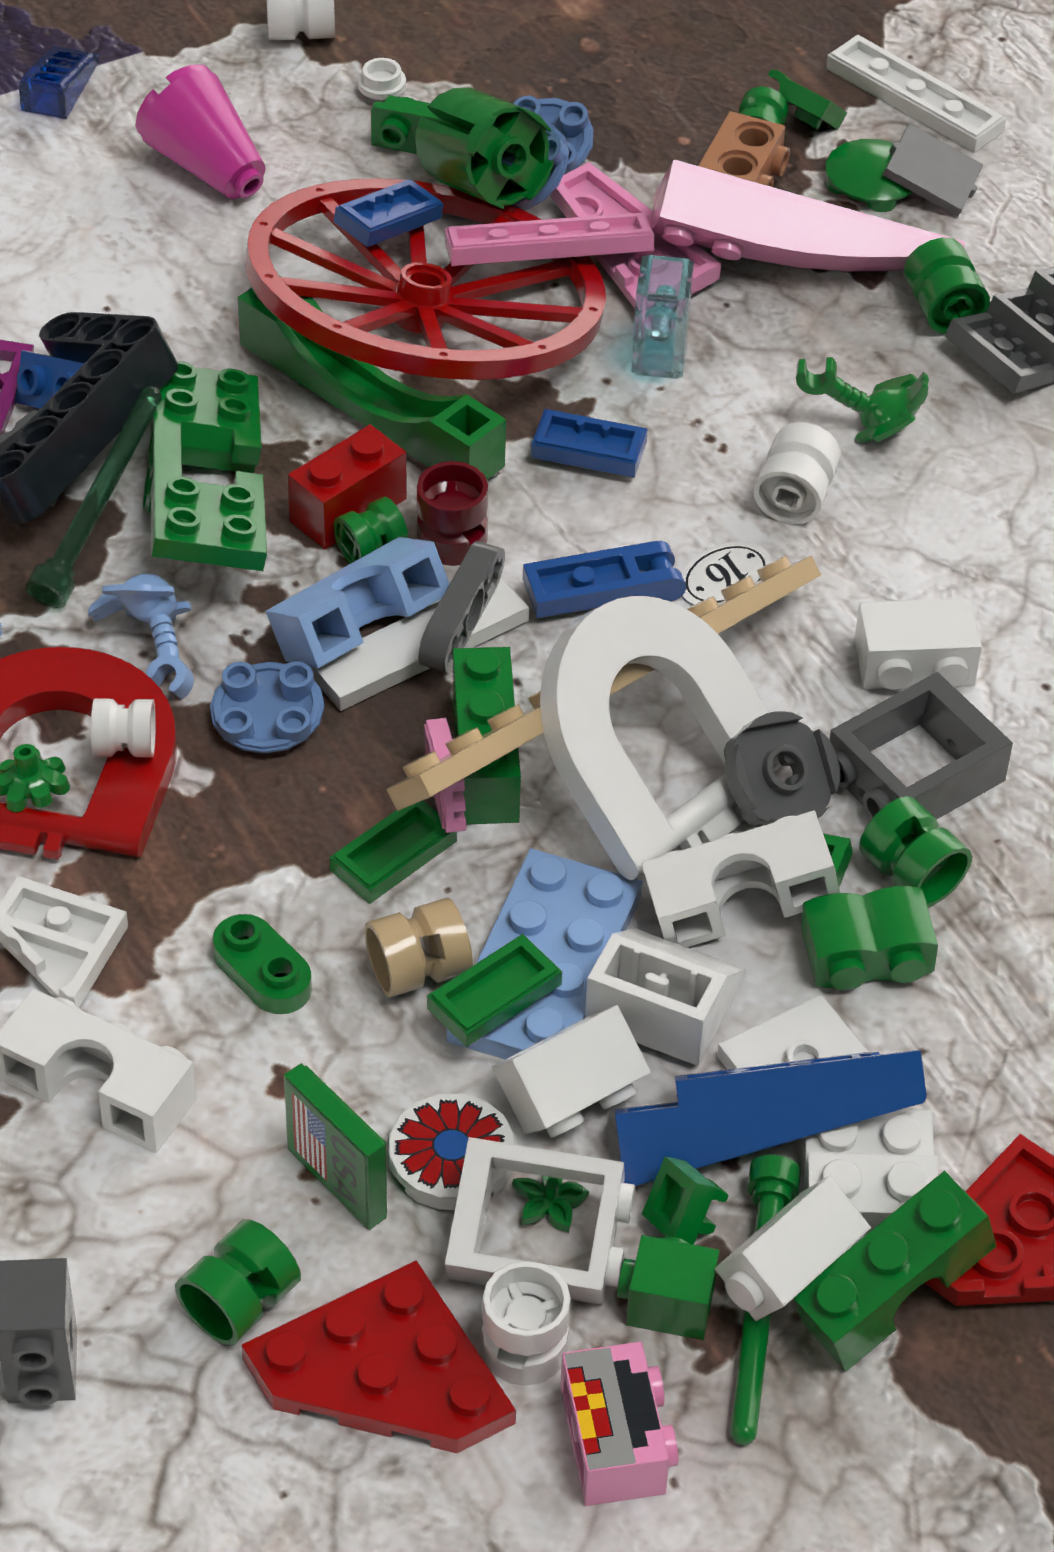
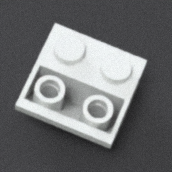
M636 928L612 933L587 978L585 1018L595 1012L618 1005L636 1043L699 1066L746 977V969Z

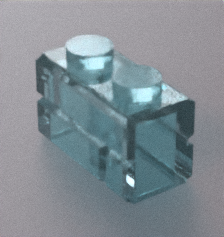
M656 255L643 256L641 259L636 291L631 372L636 375L671 379L683 377L688 344L694 262L689 259Z

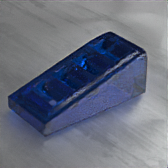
M53 46L24 74L19 82L21 110L67 119L99 63V54Z

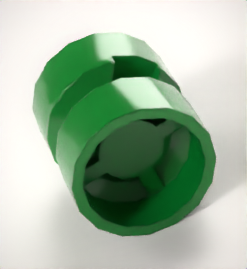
M936 238L918 246L909 255L904 265V276L931 329L940 334H946L952 319L987 312L990 306V296L979 275L975 273V268L962 243L954 238Z
M910 796L897 798L883 807L865 827L859 842L861 854L883 875L892 876L894 886L922 888L927 907L942 901L957 888L965 878L973 857L970 849L948 829L938 828L937 819L915 798Z
M243 1219L215 1245L214 1256H203L175 1283V1292L183 1309L202 1331L224 1345L234 1346L263 1317L262 1308L272 1309L301 1281V1271L290 1250L272 1231L256 1221Z

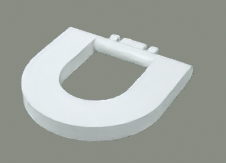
M630 596L613 600L584 614L570 624L558 638L547 659L540 694L542 727L553 763L616 869L624 878L629 880L636 879L644 872L642 862L658 858L672 851L678 845H680L682 850L715 841L729 834L741 824L740 822L745 820L742 818L739 806L729 790L725 773L668 817H664L613 730L609 712V696L612 683L625 664H643L658 670L668 677L684 697L724 765V748L726 743L736 736L744 725L759 716L769 713L733 652L705 621L682 606L667 600L648 596ZM778 757L774 758V772L781 767Z

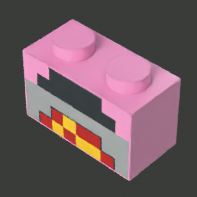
M642 1341L562 1353L560 1390L585 1506L666 1494L669 1467L678 1466V1447L673 1426L671 1424L661 1425L657 1407H663L665 1402L662 1376L658 1366L648 1367Z

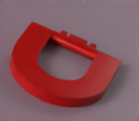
M76 647L38 648L0 658V739L15 723L40 712L68 710L91 717L93 700L95 698L113 699L118 705H124L125 708H129V705L135 699H154L156 713L154 756L134 757L128 748L125 747L124 751H117L112 757H107L86 812L82 817L27 806L21 812H12L6 808L5 802H0V849L36 855L41 842H45L43 847L44 857L57 860L62 856L61 852L65 844L134 857L142 856L173 776L177 758L175 720L172 709L159 686L142 670L110 654Z

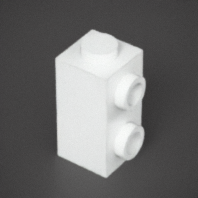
M829 1175L797 1195L714 1269L724 1280L726 1291L731 1300L741 1309L748 1311L754 1320L757 1321L784 1307L871 1229V1226Z

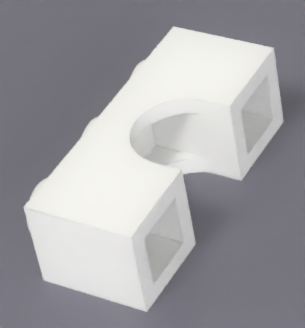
M815 810L797 816H786L774 823L741 833L726 834L715 841L685 850L670 851L658 858L641 863L664 939L684 947H690L726 936L721 918L722 907L727 899L738 891L748 888H759L772 893L780 904L784 918L802 913L803 902L827 894L840 893L835 867Z
M33 988L0 1029L1 1081L50 1103L59 1090L74 1079L81 1077L103 1079L106 1082L98 1091L103 1129L156 1154L197 1099L193 1061L188 1060L180 1051L173 1047H160L134 1035L131 1030L118 1022H106L82 1011L76 1004L66 998H53Z

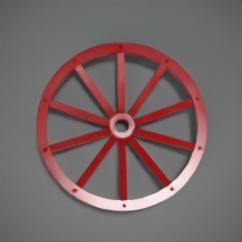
M350 179L299 189L281 197L266 207L254 220L249 231L245 256L246 274L251 287L262 303L282 322L315 343L339 354L381 368L426 377L459 380H487L524 376L556 367L574 358L588 347L600 329L606 303V289L597 266L589 256L552 258L551 260L554 262L453 286L475 264L451 266L450 262L443 269L437 265L427 263L424 225L407 232L410 264L403 266L401 269L377 244L366 247L333 222L337 206L405 181L403 179ZM414 181L444 203L443 213L460 216L483 224L542 220L513 205H502L504 208H500L450 186ZM323 213L381 275L284 232V230L300 220ZM271 244L365 287L280 277L273 267L269 256V248ZM568 276L579 293L582 307L475 298ZM299 296L385 307L341 322L316 309ZM472 315L566 322L570 324L547 338L532 342ZM395 322L403 329L422 333L426 346L391 340L368 332ZM444 322L503 348L490 350L447 349L441 329Z

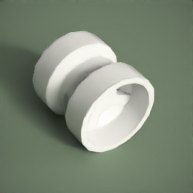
M95 698L93 700L91 714V747L93 757H112L117 751H124L125 747L128 748L134 757L154 756L156 735L154 699H135L129 705V708H125L124 705H118L113 699Z

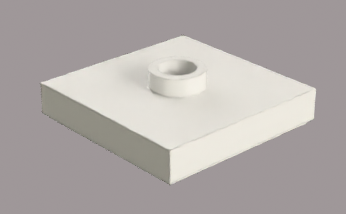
M820 994L719 1043L717 1057L726 1069L862 1053L868 1052V1050L823 995Z

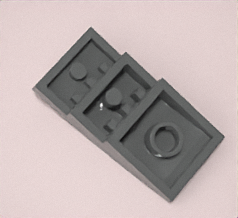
M1054 267L1035 270L1028 288L993 295L987 312L952 319L945 335L949 341L1014 394L1054 382Z

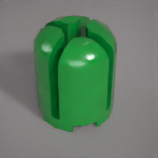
M464 87L452 88L437 95L427 106L441 120L460 127L459 131L425 117H420L415 131L417 157L424 170L429 175L435 177L436 181L500 208H504L502 205H512L523 198L533 199L546 184L554 162L548 160L549 141L546 130L551 132V129L540 115L473 88ZM501 159L512 163V165L509 167V165L502 163Z

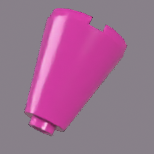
M203 64L188 65L173 71L165 77L171 84L161 91L159 95L152 89L145 97L137 112L135 123L137 132L142 136L143 141L147 145L228 198L238 199L252 196L263 184L266 167L220 79Z

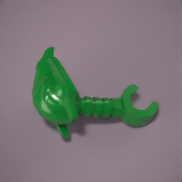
M826 357V369L822 374L809 372L806 359H799L797 363L796 384L800 390L811 395L826 394L844 406L859 412L860 422L866 427L865 430L858 433L855 437L860 443L871 440L880 442L893 434L901 432L916 419V413L928 396L929 378L924 372L918 379L913 374H908L875 385L872 394L867 396V393L851 387L850 384L837 376V363L833 357Z

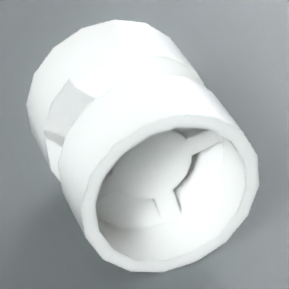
M266 0L269 40H293L300 31H304L309 39L335 38L334 0Z
M806 422L790 423L782 427L773 440L767 454V462L762 467L754 485V497L762 511L779 522L791 525L805 524L814 520L822 508L827 496V488L833 481L840 463L841 450L837 440L818 425Z
M522 1261L508 1264L496 1271L485 1286L482 1312V1352L485 1363L494 1375L508 1383L527 1386L548 1380L560 1370L562 1353L567 1352L568 1324L571 1303L568 1285L557 1271L542 1263Z

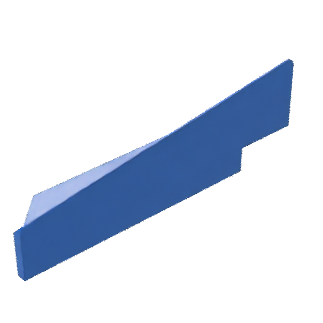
M921 1050L887 1054L862 1052L675 1076L678 1102L615 1109L621 1162H624V1183L637 1186L655 1181L665 1156L685 1160L696 1169L922 1104L927 1098Z

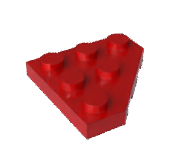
M1019 1134L965 1191L989 1216L997 1247L947 1288L938 1278L930 1279L924 1283L955 1306L1054 1301V1156L1022 1134Z
M417 1260L241 1345L243 1361L274 1410L299 1416L301 1410L336 1417L340 1426L390 1438L393 1431L431 1440L432 1448L453 1453H459L516 1424L515 1407Z

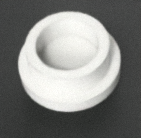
M375 58L366 62L363 66V71L358 76V88L366 97L375 101L385 102L388 95L398 97L404 92L406 76L396 61L389 58Z

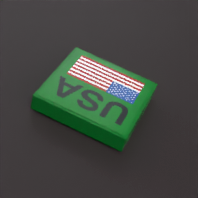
M300 1063L284 1074L288 1150L368 1230H371L387 1218L386 1142L307 1065L304 1066Z

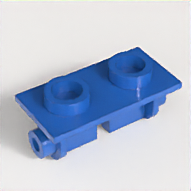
M21 350L15 403L41 409L85 363Z

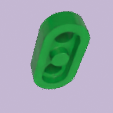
M238 914L230 916L218 924L213 933L215 962L259 1008L272 1014H289L301 1009L309 1001L312 993V977L309 964L265 920L251 914ZM277 973H286V974H288L287 976H284V977H275V976H273L274 974H277Z

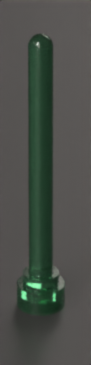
M148 386L142 390L53 558H47L43 564H37L32 571L25 589L32 598L41 604L53 608H63L67 604L75 589V582L73 580L75 572L72 568L161 403L162 394L158 388Z

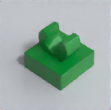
M665 1156L641 1215L666 1237L680 1238L694 1245L698 1233L711 1234L716 1228V1225L706 1217L711 1201L726 1202L729 1195L715 1182L705 1178L687 1161Z

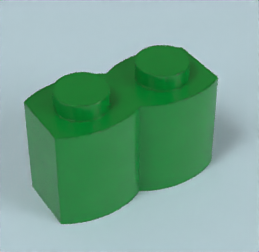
M894 886L878 889L865 895L834 893L803 902L801 931L815 986L850 990L873 979L909 983L935 971L938 943L922 888Z

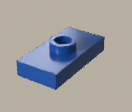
M408 179L337 206L333 222L366 247L441 219L444 203L417 183Z
M544 409L531 444V458L635 478L647 443L648 428Z

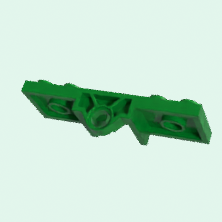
M177 361L179 365L176 373L150 400L151 435L147 452L143 511L151 513V557L264 571L267 557L263 474L254 473L255 466H258L262 449L258 376L248 375L238 369L227 368L220 371L194 367L190 363ZM182 464L236 472L234 483L224 486L196 482L191 478L182 476Z

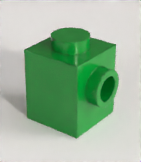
M641 1235L636 1260L624 1258L618 1283L617 1297L628 1299L626 1326L704 1340L716 1283L717 1272L714 1268L718 1266L719 1249L689 1244L687 1241L676 1237L656 1238Z

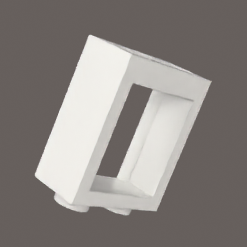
M469 1137L445 1260L448 1279L486 1286V1283L496 1271L508 1264L522 1262V1260L480 1254L496 1168L603 1185L589 1271L546 1265L557 1271L567 1283L571 1300L603 1305L606 1286L618 1288L624 1259V1248L613 1246L617 1222L629 1224L634 1201L635 1185L624 1183V1162Z

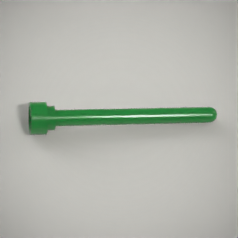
M762 1155L753 1159L750 1163L747 1190L752 1196L754 1205L758 1207L755 1232L799 1193L801 1168L790 1158L780 1155ZM745 1311L730 1427L731 1438L739 1445H748L757 1436L771 1313L757 1321L754 1320L748 1311Z

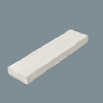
M856 35L827 55L826 69L973 153L984 147L1005 130L1006 117L860 35Z
M500 578L493 596L464 648H473L529 621V607L502 578ZM439 602L363 637L364 643L322 667H310L313 670L314 681L340 711H343L430 669L419 664L418 655L423 633Z

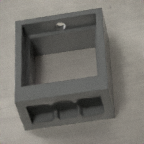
M939 672L831 729L829 737L839 762V786L846 788L865 807L871 819L887 804L905 796L915 798L936 819H939L1006 781L1013 742ZM920 725L955 761L906 787L871 751Z

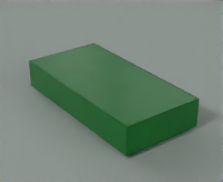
M422 800L399 811L395 810L330 856V871L371 904L456 843L457 832L446 833L445 829H442L438 812Z
M521 934L428 994L427 1009L467 1048L562 985V971L524 934Z

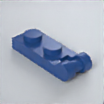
M651 541L523 564L522 580L536 618L598 608L613 600L630 596H648L672 602L679 599L686 591V583L681 572L673 568L675 557L672 549L665 541Z

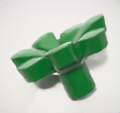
M31 744L17 746L13 752L14 760L7 759L0 764V796L7 795L6 808L12 812L24 810L28 799H31L33 805L37 808L46 807L53 802L50 792L56 795H65L70 790L67 776L62 774L66 770L62 759L55 756L43 760L40 751Z

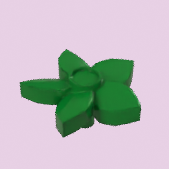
M541 1176V1183L531 1178H514L512 1181L514 1189L521 1196L529 1199L523 1208L521 1225L537 1222L547 1214V1219L554 1228L569 1233L572 1222V1209L579 1207L588 1198L590 1191L577 1182L567 1181L562 1183L563 1179Z

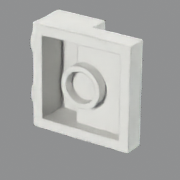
M901 1109L803 1138L804 1190L830 1175L871 1226V1229L864 1235L868 1234L938 1176V1156H934L932 1110Z

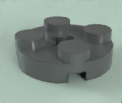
M776 711L759 716L744 725L736 736L731 738L725 745L724 757L727 784L735 802L739 806L742 818L750 825L763 826L774 823L786 816H797L814 810L817 818H820L828 809L826 807L830 802L831 795L838 790L840 767L833 745L820 729L813 732L806 724L799 722L803 717L795 713ZM775 757H778L781 766L791 767L793 776L787 778L785 784L779 781L774 774Z

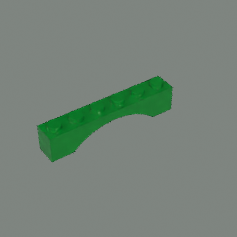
M253 288L237 297L240 345L364 426L371 424L406 451L407 454L425 466L431 467L437 463L448 461L465 462L477 467L487 480L505 467L506 419L467 394L451 397L440 396L410 388L391 378L374 365L339 354L296 332L276 317L262 303ZM299 296L323 312L313 297Z

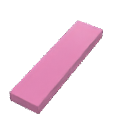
M641 212L451 226L445 228V246L451 266L654 251V233L646 214Z

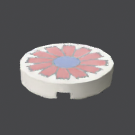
M464 1093L437 1094L416 1101L398 1116L389 1134V1169L395 1181L397 1178L398 1182L405 1187V1193L416 1202L438 1210H455L468 1138L514 1144V1133L505 1116L487 1101ZM495 1169L491 1193L494 1191V1196L506 1186L512 1173L511 1170Z

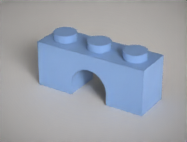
M398 537L265 612L285 661H299L310 667L320 668L364 643L359 631L360 627L387 616L399 615L410 617L442 599L450 584L434 542Z

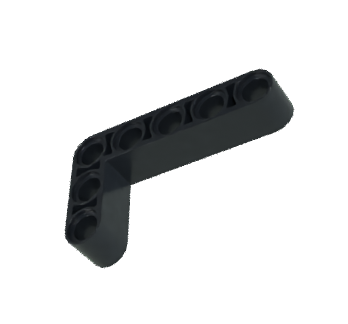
M67 312L51 319L41 328L39 337L50 356L85 364L0 450V509L9 523L22 524L41 515L176 373L179 364L155 318L136 315Z

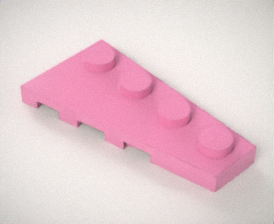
M590 162L563 175L558 187L551 193V198L566 218L643 212L646 214L650 226L652 223L653 211ZM654 233V251L595 255L643 321L719 280L721 263L696 244L692 243L691 246L673 245L666 242L662 238L663 235Z

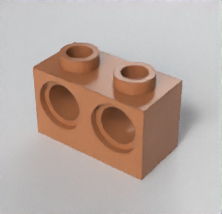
M730 111L698 166L773 187L775 176H783L790 155V148L784 146L785 125Z

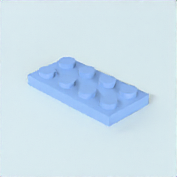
M530 848L477 963L516 937L524 934L562 971V985L467 1048L507 1059L584 1019L587 978L612 933L628 929L642 896L643 881L639 879L629 880L615 872ZM447 1029L446 1042L465 1047Z

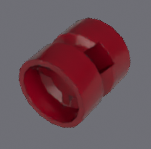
M448 461L437 463L427 468L419 476L417 483V539L434 542L442 565H461L475 541L487 543L488 540L487 510L489 485L485 475L477 467L465 462Z

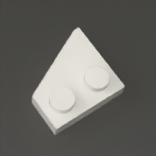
M17 876L0 902V943L55 998H66L80 1007L128 928L127 912Z

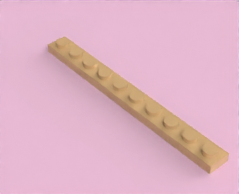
M812 555L793 564H790L787 556H784L757 570L760 581L754 583L751 576H748L722 589L721 593L725 600L719 604L715 597L712 596L691 606L687 610L697 615L719 634L821 576V573ZM625 664L612 683L610 695L655 669L643 664ZM541 690L528 697L533 708L524 713L518 704L488 719L487 722L492 729L490 732L481 735L478 727L445 743L450 754L440 760L436 752L433 751L402 767L407 778L386 789L397 811L437 794L544 733L540 710Z

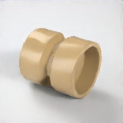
M449 897L415 907L412 917L409 919L398 912L365 923V942L371 966L379 986L388 998L422 988L427 976H430L438 983L454 978L473 966L472 950L465 924L458 908ZM420 937H422L426 953H424L419 939Z

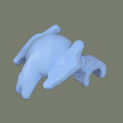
M143 573L131 577L123 584L102 586L103 594L90 605L88 616H93V621H97L120 610H126L127 616L150 623L157 658L150 663L146 675L160 686L169 673L176 672V677L168 690L182 700L191 691L194 678L192 671L179 658L178 644L171 621L175 620L176 615L191 611V604L186 601L177 602L174 587L170 586L167 581L156 574Z

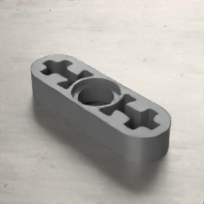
M475 541L471 545L425 628L418 655L420 665L445 673H449L453 669V648L465 647L499 584L505 562V550L503 548L480 541Z

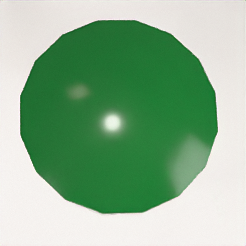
M858 139L846 142L831 151L825 162V187L827 190L834 194H845L849 198L867 202L868 207L873 211H892L896 207L897 200L905 198L912 193L909 189L883 176L892 157L889 150L894 142L882 139Z

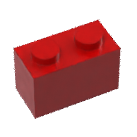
M369 424L288 474L290 522L326 550L337 543L333 531V522L336 517L351 511L358 514L365 512L368 503L382 497H388L396 505L407 499L406 451Z

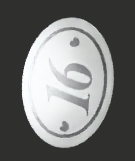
M735 541L710 547L691 559L682 570L681 574L686 583V591L682 597L687 602L695 605L714 596L719 604L725 600L721 590L748 576H751L754 583L760 581L757 570L771 563L772 558L763 547L751 542Z

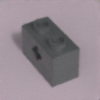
M67 1258L0 1261V1362L8 1403L22 1402L30 1406H47L56 1401L76 1400L77 1324Z

